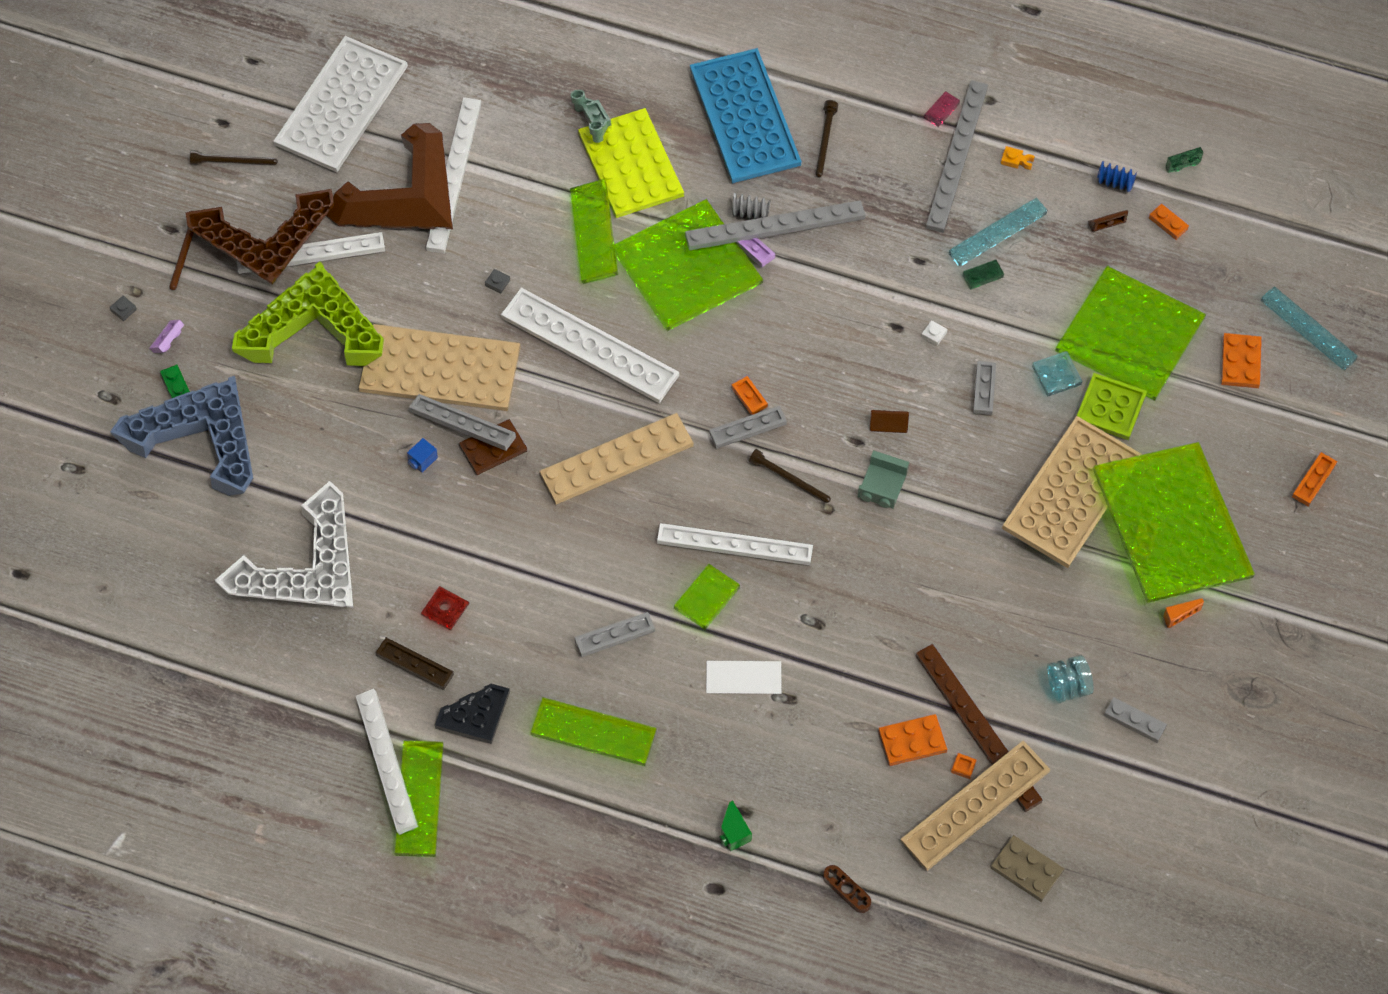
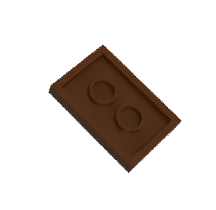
M510 419L497 424L516 434V438L506 451L473 437L459 442V447L476 475L527 452L525 443Z

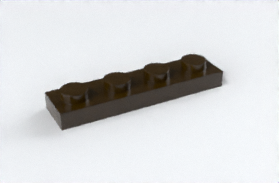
M385 637L376 651V656L442 690H445L454 675V671Z

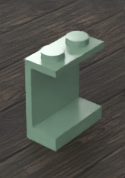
M873 450L870 465L862 485H859L857 497L866 502L877 503L884 508L894 509L908 473L909 462Z

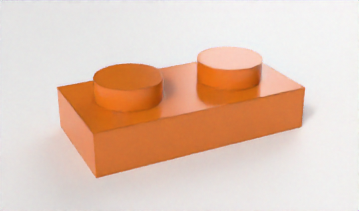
M1160 204L1149 214V219L1175 240L1189 228L1187 223L1163 204Z
M748 376L732 384V390L751 415L768 407V403Z

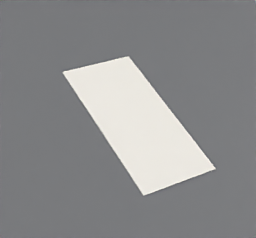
M707 661L706 693L781 694V661Z

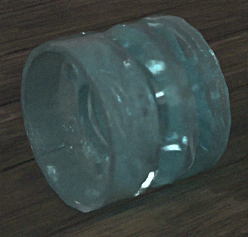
M1077 655L1067 658V666L1062 660L1057 661V664L1052 662L1047 665L1049 685L1055 699L1059 703L1065 702L1066 699L1073 700L1074 692L1078 697L1093 694V679L1084 656Z

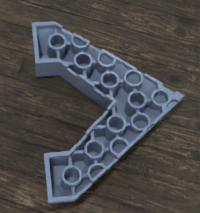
M235 376L229 377L227 381L219 384L215 382L202 387L200 390L191 391L166 400L164 404L156 407L152 405L141 409L137 414L122 416L110 431L130 452L147 458L153 447L158 443L208 430L219 463L210 476L212 488L228 496L243 494L254 479Z

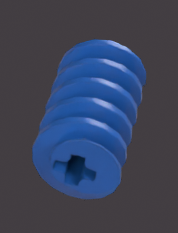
M1102 161L1097 179H1099V184H1102L1105 180L1106 186H1109L1112 182L1113 188L1120 184V190L1127 186V192H1130L1134 186L1137 172L1133 175L1132 169H1130L1126 173L1125 167L1119 171L1118 165L1112 169L1111 163L1105 167L1104 161Z

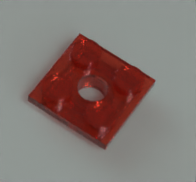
M439 586L421 612V615L451 631L470 603ZM443 604L450 605V608L448 610H442L440 609V606Z

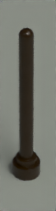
M833 100L824 102L823 110L826 117L816 168V176L818 178L823 175L832 119L838 111L839 104Z
M198 150L190 151V165H198V163L202 162L276 165L278 163L276 158L206 155Z
M755 449L751 454L749 462L753 465H762L825 503L831 501L830 496L767 460L763 452Z

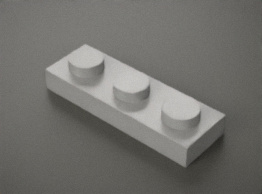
M977 361L973 409L975 414L992 415L996 373L995 362Z
M1114 697L1104 714L1105 717L1158 743L1167 726L1166 723Z

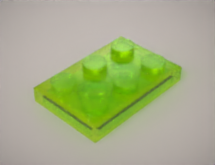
M708 564L676 602L674 609L706 630L740 589V584Z

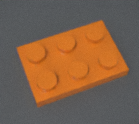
M1224 333L1221 385L1259 388L1261 336Z
M936 714L879 727L878 731L889 766L947 753V746Z

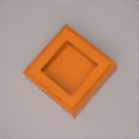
M958 753L951 773L970 779L977 759Z

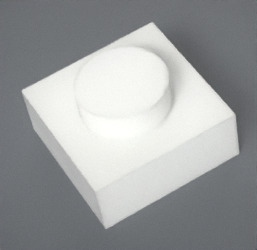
M931 320L921 337L938 346L947 334V329Z

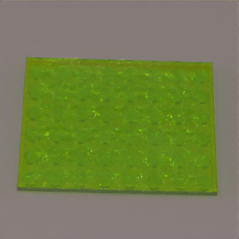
M1199 442L1094 465L1093 472L1147 603L1254 577L1255 573Z

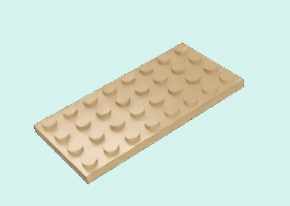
M373 324L374 329L384 338L383 352L381 357L363 367L359 392L415 399L418 394H421L441 403L508 411L521 347L520 343Z
M1076 416L1001 529L1069 568L1133 471L1142 454Z

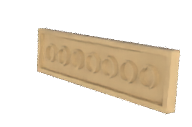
M675 413L540 470V476L557 505L691 448L694 443L680 417Z
M1023 740L901 838V842L928 871L1050 772V768Z

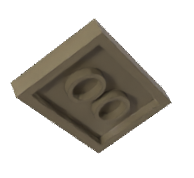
M1015 835L1012 836L991 865L992 870L1040 902L1044 900L1065 869Z

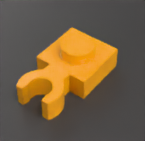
M1006 146L1001 164L1018 169L1019 165H1022L1025 169L1031 170L1032 164L1027 161L1034 162L1035 156L1031 154L1023 155V150Z

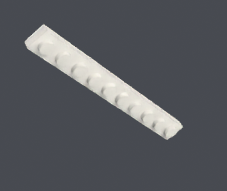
M463 97L446 165L452 222L481 108V100ZM445 227L431 229L426 250L445 254L451 229H446Z

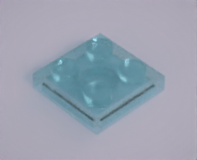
M1067 351L1033 362L1032 364L1047 397L1082 385V379Z

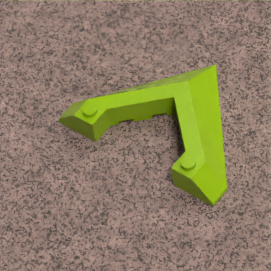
M319 261L315 264L313 270L302 275L295 281L293 286L288 287L268 304L265 311L254 316L245 328L239 329L234 333L232 351L253 363H272L275 347L317 319L345 346L344 354L348 366H366L382 356L384 338L380 333L378 334L372 323L366 316L364 317L353 300L343 288H340L338 282L326 271L324 265Z

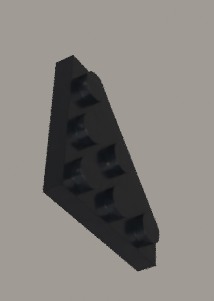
M491 683L476 693L472 692L460 698L459 701L442 707L435 723V729L492 744L510 694V688Z

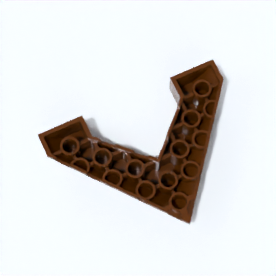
M415 123L401 134L404 148L413 154L412 187L360 191L348 181L334 193V206L327 213L326 217L337 226L343 227L345 225H356V227L379 225L381 228L419 227V229H435V227H445L446 229L453 230L442 132L431 123Z
M332 189L295 194L297 209L293 212V216L288 221L285 220L277 228V232L266 241L260 238L256 239L247 231L231 226L229 222L225 221L222 207L185 212L187 227L273 285L334 206Z

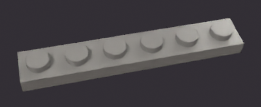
M418 394L409 406L410 412L505 451L516 438V434L513 431L421 394Z

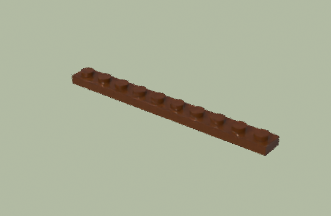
M931 644L918 651L916 657L987 759L992 765L1009 752L935 646ZM1033 786L1016 799L1025 812L1041 804L1043 801Z

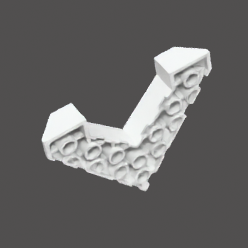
M329 481L301 505L303 516L315 526L313 568H305V570L257 568L243 555L222 573L215 582L228 595L353 608L343 493Z

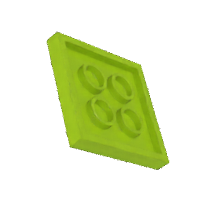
M1093 373L1077 416L1105 433L1129 441L1147 391Z

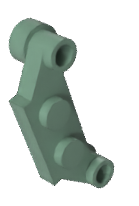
M574 90L571 93V101L574 103L575 110L578 112L583 111L590 122L589 131L595 143L602 142L607 128L612 126L610 118L599 100L585 98L583 90Z

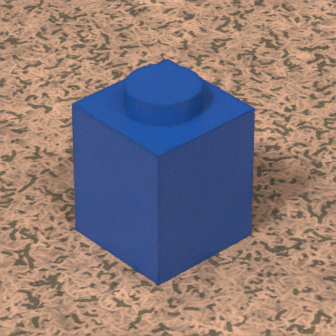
M424 438L407 452L408 464L413 469H418L421 473L438 458L437 449Z

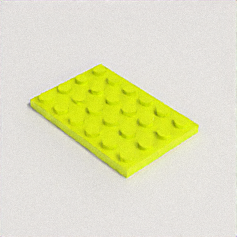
M646 108L610 119L612 126L607 128L603 136L604 139L600 143L593 141L589 126L578 129V134L616 218L684 197L682 186Z

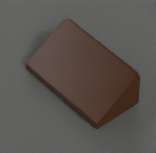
M1128 210L1089 220L1088 224L1092 232L1126 223Z
M871 410L870 431L907 433L909 412Z

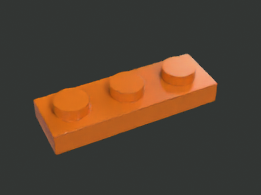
M1321 452L1293 493L1292 498L1309 507L1338 461Z

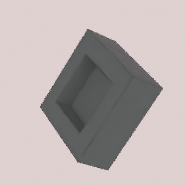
M494 269L485 281V286L501 294L510 282V276Z
M125 296L120 297L110 306V311L123 322L137 310L136 306Z

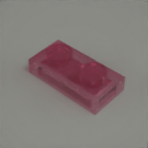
M945 91L924 114V119L939 127L959 106L960 100Z

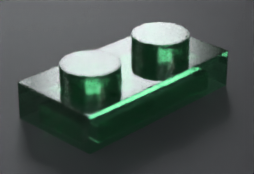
M1201 147L1170 156L1167 158L1165 168L1170 173L1180 171L1188 166H1196L1201 162L1204 152Z
M993 260L963 271L962 276L971 290L1004 278V272L997 260Z

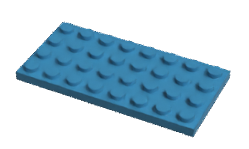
M758 48L690 65L692 77L732 183L801 166L802 161Z

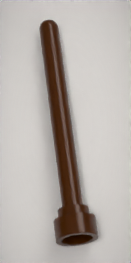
M187 229L169 288L171 290H176L194 235V232L190 229Z

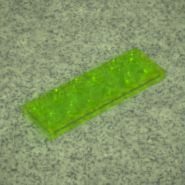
M605 179L570 188L582 283L586 284L618 275L607 182Z
M542 697L531 729L532 736L646 766L657 732L655 727Z
M403 741L401 773L418 827L400 835L396 830L395 856L436 857L443 742Z

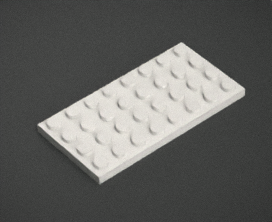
M344 36L273 141L274 145L334 172H338L408 67L407 62Z

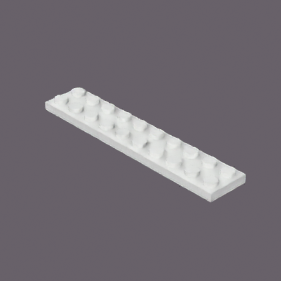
M523 288L518 291L501 314L503 320L657 403L662 401L679 377V372Z

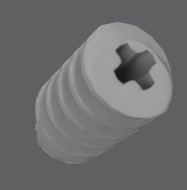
M734 193L732 201L733 216L736 217L740 212L741 218L746 213L748 219H751L753 214L755 219L760 216L761 218L768 217L771 199L766 204L765 198H762L761 202H758V197L751 201V196L748 195L747 199L744 200V196L741 194L739 199H737V195Z

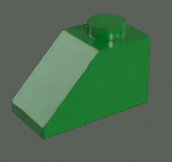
M733 800L729 802L721 826V835L719 836L723 846H727L730 852L752 841V833Z

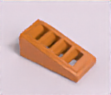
M1203 598L1166 607L1163 617L1167 627L1171 628L1199 612L1204 603Z

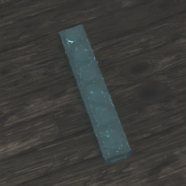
M1036 197L949 250V255L960 267L1047 214L1048 210Z
M1275 286L1262 296L1261 301L1341 369L1345 371L1357 360L1358 356Z

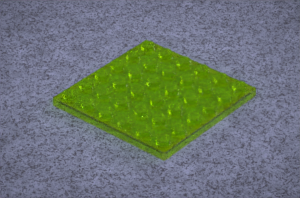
M707 199L612 245V251L667 331L763 283V278L741 247L737 245V242L689 250L684 236L685 231L724 224Z
M1106 266L1059 341L1055 351L1108 378L1146 390V397L1155 401L1204 321L1206 314Z

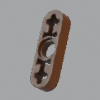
M829 865L825 868L823 874L825 883L858 913H865L870 909V896L836 865ZM829 872L832 874L836 872V878L840 881L838 886V881L834 877L829 878ZM843 885H851L853 891L849 894L844 893L841 889ZM858 899L860 901L866 900V906L863 904L859 906Z

